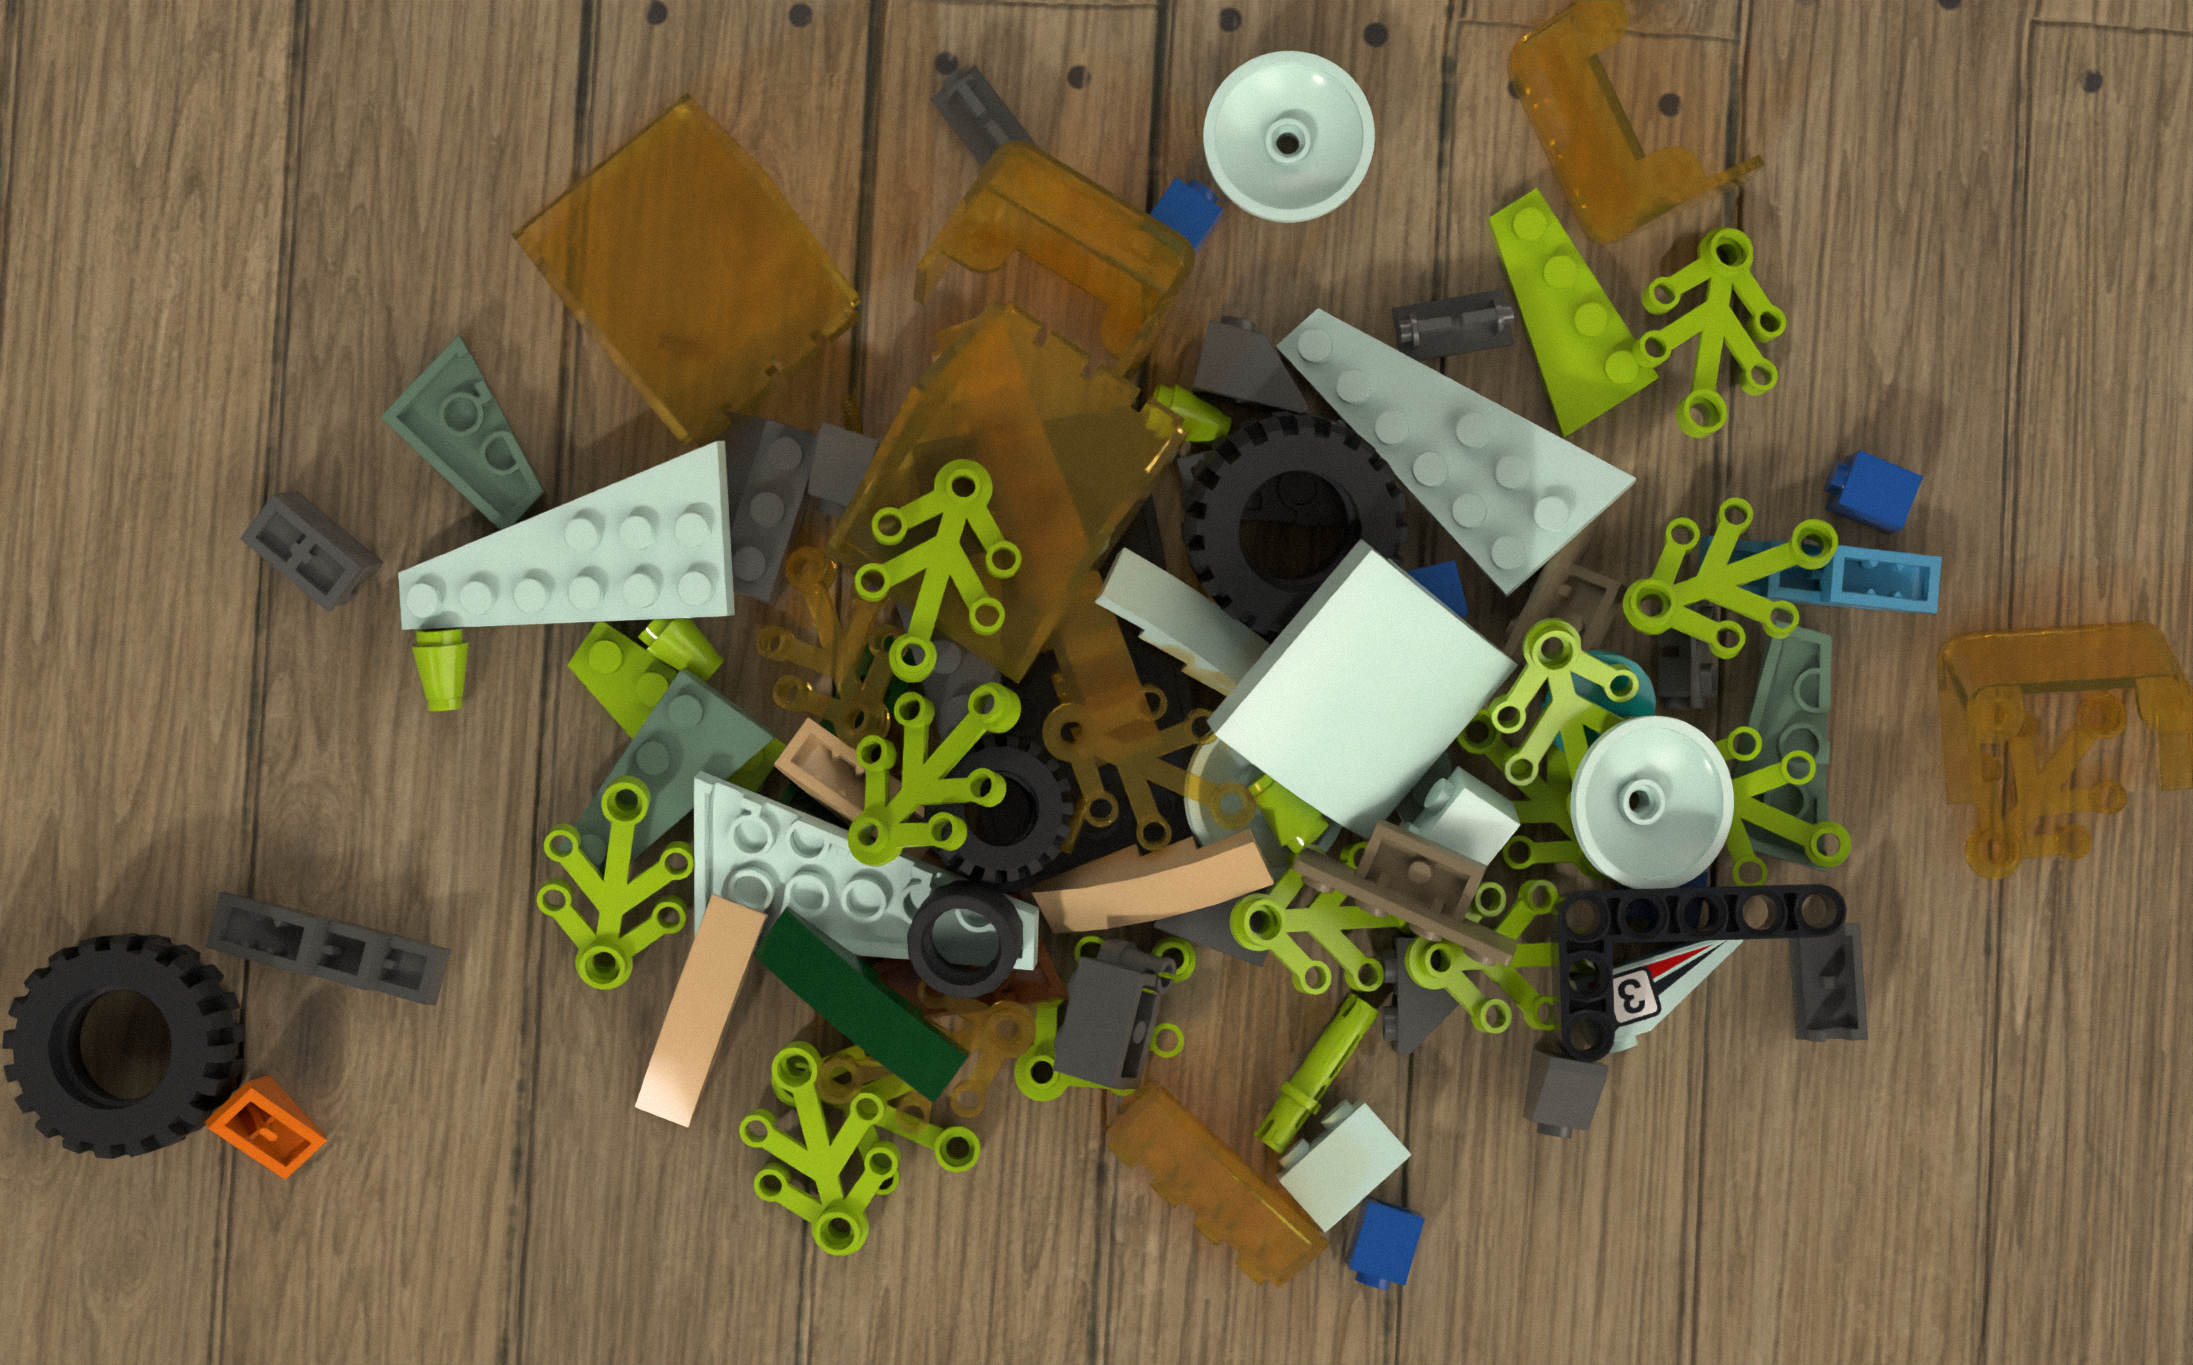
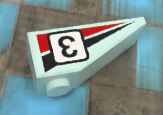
M1743 940L1686 941L1613 964L1615 1039L1614 1045L1608 1054L1638 1045L1636 1035L1651 1031L1729 956ZM1596 974L1576 975L1568 978L1569 983L1578 992L1586 991L1595 982ZM1590 1018L1580 1019L1579 1023L1587 1045L1593 1046L1598 1037L1597 1025Z

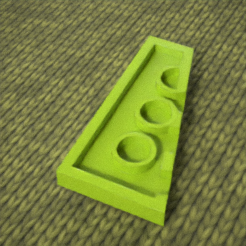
M1535 188L1489 217L1487 225L1509 290L1513 292L1521 316L1520 322L1526 340L1530 342L1539 369L1538 375L1544 393L1548 395L1560 438L1568 437L1660 378L1654 368H1644L1635 361L1632 348L1636 340L1538 188Z
M605 621L596 622L567 664L632 739H634L679 673V671L646 652L645 648ZM777 738L773 739L726 781L758 794L776 768L774 763L787 745Z

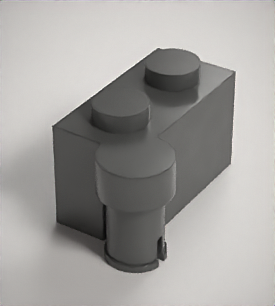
M1114 937L1108 938L1103 943L1097 958L1080 956L1078 968L1074 970L1069 980L1068 995L1070 1000L1065 1021L1059 1028L1054 1041L1056 1057L1052 1070L1109 1088L1139 1090L1161 1002L1157 995L1144 992L1142 989H1149L1161 995L1166 994L1172 987L1174 980L1160 977L1157 973L1166 972L1176 975L1175 961L1169 957L1164 958L1139 951L1134 943Z

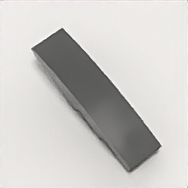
M227 892L219 893L206 943V948L300 975L317 976L362 990L379 991L424 1005H437L451 949Z

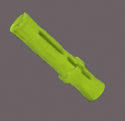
M1350 992L1340 1007L1339 1012L1332 1022L1329 1023L1299 1070L1296 1071L1290 1082L1284 1080L1279 1087V1090L1282 1091L1281 1095L1253 1135L1281 1155H1284L1294 1136L1310 1114L1317 1115L1322 1107L1319 1101L1326 1093L1327 1088L1350 1058L1366 1031L1369 1030L1381 1013Z

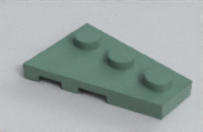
M460 335L442 351L380 417L500 530L522 522L547 496L542 483L469 347Z

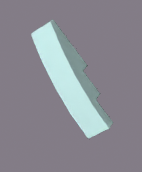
M1125 547L1117 554L1095 600V603L1142 628L1138 636L1139 638L1183 661L1184 664L1181 672L1225 696L1231 693L1270 646L1267 641L1238 619H1232L1217 604L1175 576Z

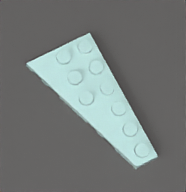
M1319 308L1276 345L1277 351L1340 419H1344V423L1351 430L1376 448V452L1388 462L1394 471L1395 478L1506 598L1636 482V478Z
M725 441L710 443L399 572L402 630L735 615Z
M699 771L694 777L695 937L711 895L717 894L768 914L756 947H758L788 906L854 955L910 960L908 956L907 934L913 918L923 901L940 886L956 880L969 879L903 852L895 860L883 866L872 867L862 864L850 852L848 830L703 771ZM870 839V845H871V844H873L875 841H873V840ZM1004 894L1014 904L1023 924V946L1013 969L1034 970L1038 962L1039 908ZM951 909L944 912L936 920L932 929V941L937 951L949 963L987 966L996 957L999 949V936L994 926L982 915L968 909Z

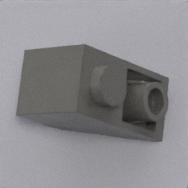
M1392 936V948H1383L1382 953L1383 983H1392V1006H1383L1382 1012L1383 1040L1393 1041V1051L1397 1054H1411L1459 1005L1444 988L1437 990L1425 989L1411 979L1404 963L1405 952L1411 941L1415 938L1411 936ZM1435 950L1430 958L1431 966L1435 971L1441 965V955L1438 950ZM1467 970L1462 971L1467 976Z

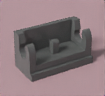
M298 491L273 494L240 538L328 612L332 611L335 606L352 601L358 595L354 590L355 586L365 577L369 578L375 575L384 563Z
M1844 922L1840 930L1831 936L1822 938H1789L1796 1039L1812 1042H1826L1827 1039L1868 1040L1860 923ZM1820 923L1808 924V925H1810V926H1812V927H1815V926H1817V925L1820 924Z

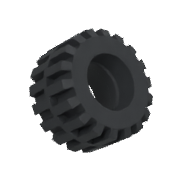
M993 735L980 738L944 779L968 778L974 770L986 768L1013 781L1021 788L1028 800L1030 809L1028 826L1023 834L1013 842L1004 845H991L981 841L970 831L964 818V803L922 805L924 806L922 823H928L931 817L939 812H947L960 817L967 826V837L960 848L947 851L936 846H930L934 854L938 853L944 860L943 864L951 871H957L969 880L986 882L987 884L1014 882L1042 870L1044 865L1053 861L1059 854V847L1063 841L1067 840L1071 827H1068L1069 817L1074 815L1073 802H1069L1067 791L1071 790L1067 778L1062 780L1057 771L1060 765L1053 757L1047 759L1040 753L1041 747L1032 742L1028 745L1019 742V737L1007 735L1004 738H995ZM951 822L942 828L941 838L943 841L947 840L952 833Z

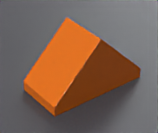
M270 1075L247 1081L205 1121L208 1129L284 1180L327 1142L324 1133Z

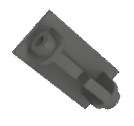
M975 65L965 73L961 69L951 73L943 81L945 88L930 98L931 102L998 189L1043 156V152Z
M1504 289L1392 308L1399 352L1416 361L1513 345L1510 325L1514 324V314L1511 302H1506Z
M1704 599L1685 606L1718 622L1717 609L1715 606H1709L1708 600ZM1658 606V614H1660L1661 607ZM1673 628L1658 634L1659 647H1679V657H1658L1657 697L1663 698V709H1686V698H1691V708L1709 710V697H1715L1717 693L1718 674L1716 664L1709 663L1708 643Z

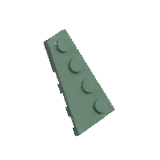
M1772 621L1775 626L1780 628L1790 626V623L1783 621ZM1797 626L1790 636L1783 639H1776L1768 635L1743 725L1755 729L1760 734L1762 749L1757 757L1749 761H1739L1734 758L1730 776L1732 780L1781 762L1782 758L1791 751L1801 750L1809 753L1816 763V773L1811 781L1803 785L1788 783L1751 798L1814 825L1820 821H1828L1826 764H1829L1830 741H1827L1828 710H1830L1832 635ZM1741 733L1736 752L1741 755H1748L1755 749V739L1749 733ZM1793 757L1787 763V772L1792 778L1801 779L1809 771V764L1803 757ZM1742 819L1755 853L1827 872V867L1818 866L1807 858L1802 845ZM1822 834L1817 840V849L1822 855L1827 856V851H1825V834Z
M688 669L680 670L574 825L581 836L580 849L604 877L611 822L602 812L601 800L606 787L613 779L620 776L636 777L646 784L651 796L650 805L645 817L635 824L631 864L660 839L663 834L694 809V777L699 771L726 781L779 734ZM623 789L617 793L619 801L625 805H634L638 802L637 795L629 789ZM568 837L563 841L559 850L567 851L573 848L572 842Z

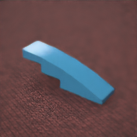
M1714 536L1701 537L1698 572ZM1738 539L1727 565L1787 542L1775 540L1759 542ZM1801 544L1803 552L1809 556H1817L1821 553L1818 545ZM1838 545L1830 562L1822 568L1810 570L1795 565L1739 587L1774 602L1785 600L1794 604L1937 614L1942 557Z

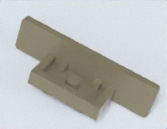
M1600 515L1532 575L1529 585L1531 594L1521 614H1516L1509 622L1504 636L1506 645L1502 652L1515 661L1518 666L1485 703L1484 709L1488 710L1490 703L1497 696L1508 694L1524 669L1527 661L1522 652L1523 639L1529 628L1538 621L1547 618L1563 619L1569 622L1578 632L1582 650L1586 652L1599 649L1627 591L1623 583L1579 566L1601 522ZM1556 637L1546 639L1541 646V651L1544 653L1556 651L1560 646V639ZM1511 706L1502 708L1498 718L1505 719Z
M1379 818L1357 869L1307 847L1300 851L1293 864L1292 870L1302 874L1301 880L1311 888L1324 893H1333L1336 889L1356 898L1355 904L1369 914L1383 918L1387 917L1388 914H1392L1409 922V928L1425 939L1440 942L1442 938L1457 943L1464 947L1463 952L1468 957L1481 964L1495 966L1499 962L1510 966L1518 943L1516 940L1465 918L1487 865Z

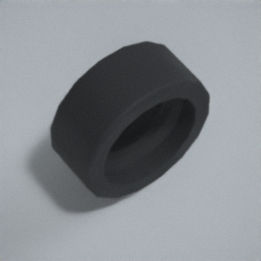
M956 880L936 888L919 907L907 934L908 956L917 975L933 990L953 998H976L994 991L1009 977L1023 946V924L1014 904L999 889L980 881ZM951 909H968L982 915L994 926L999 936V949L996 957L987 966L980 969H964L949 963L937 951L932 941V929L936 920L944 912Z

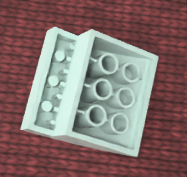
M1360 539L1209 717L1207 723L1217 737L1275 781L1340 825L1363 838L1369 839L1379 818L1386 820L1516 669L1518 664L1390 558H1384L1363 539Z

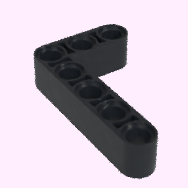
M1820 884L1597 889L1565 892L1555 900L1550 913L1553 1024L1556 1044L1565 1054L1585 1062L1602 1059L1613 1047L1615 1016L1612 943L1822 938L1833 935L1844 924L1847 914L1845 900L1837 890ZM1813 894L1821 897L1826 906L1825 918L1815 927L1808 925L1802 916V905L1806 898ZM1757 895L1767 904L1768 916L1763 925L1753 929L1744 920L1743 907L1748 899ZM1695 897L1703 899L1710 910L1707 924L1699 930L1690 928L1684 918L1685 906ZM1641 898L1650 906L1652 918L1648 927L1642 931L1635 932L1626 923L1625 911L1629 903ZM1584 900L1593 909L1594 920L1588 930L1577 934L1568 926L1566 914L1572 903ZM1585 958L1595 967L1596 978L1589 989L1578 992L1570 985L1568 973L1573 963ZM1590 1018L1597 1025V1040L1590 1048L1578 1050L1571 1042V1028L1578 1020Z

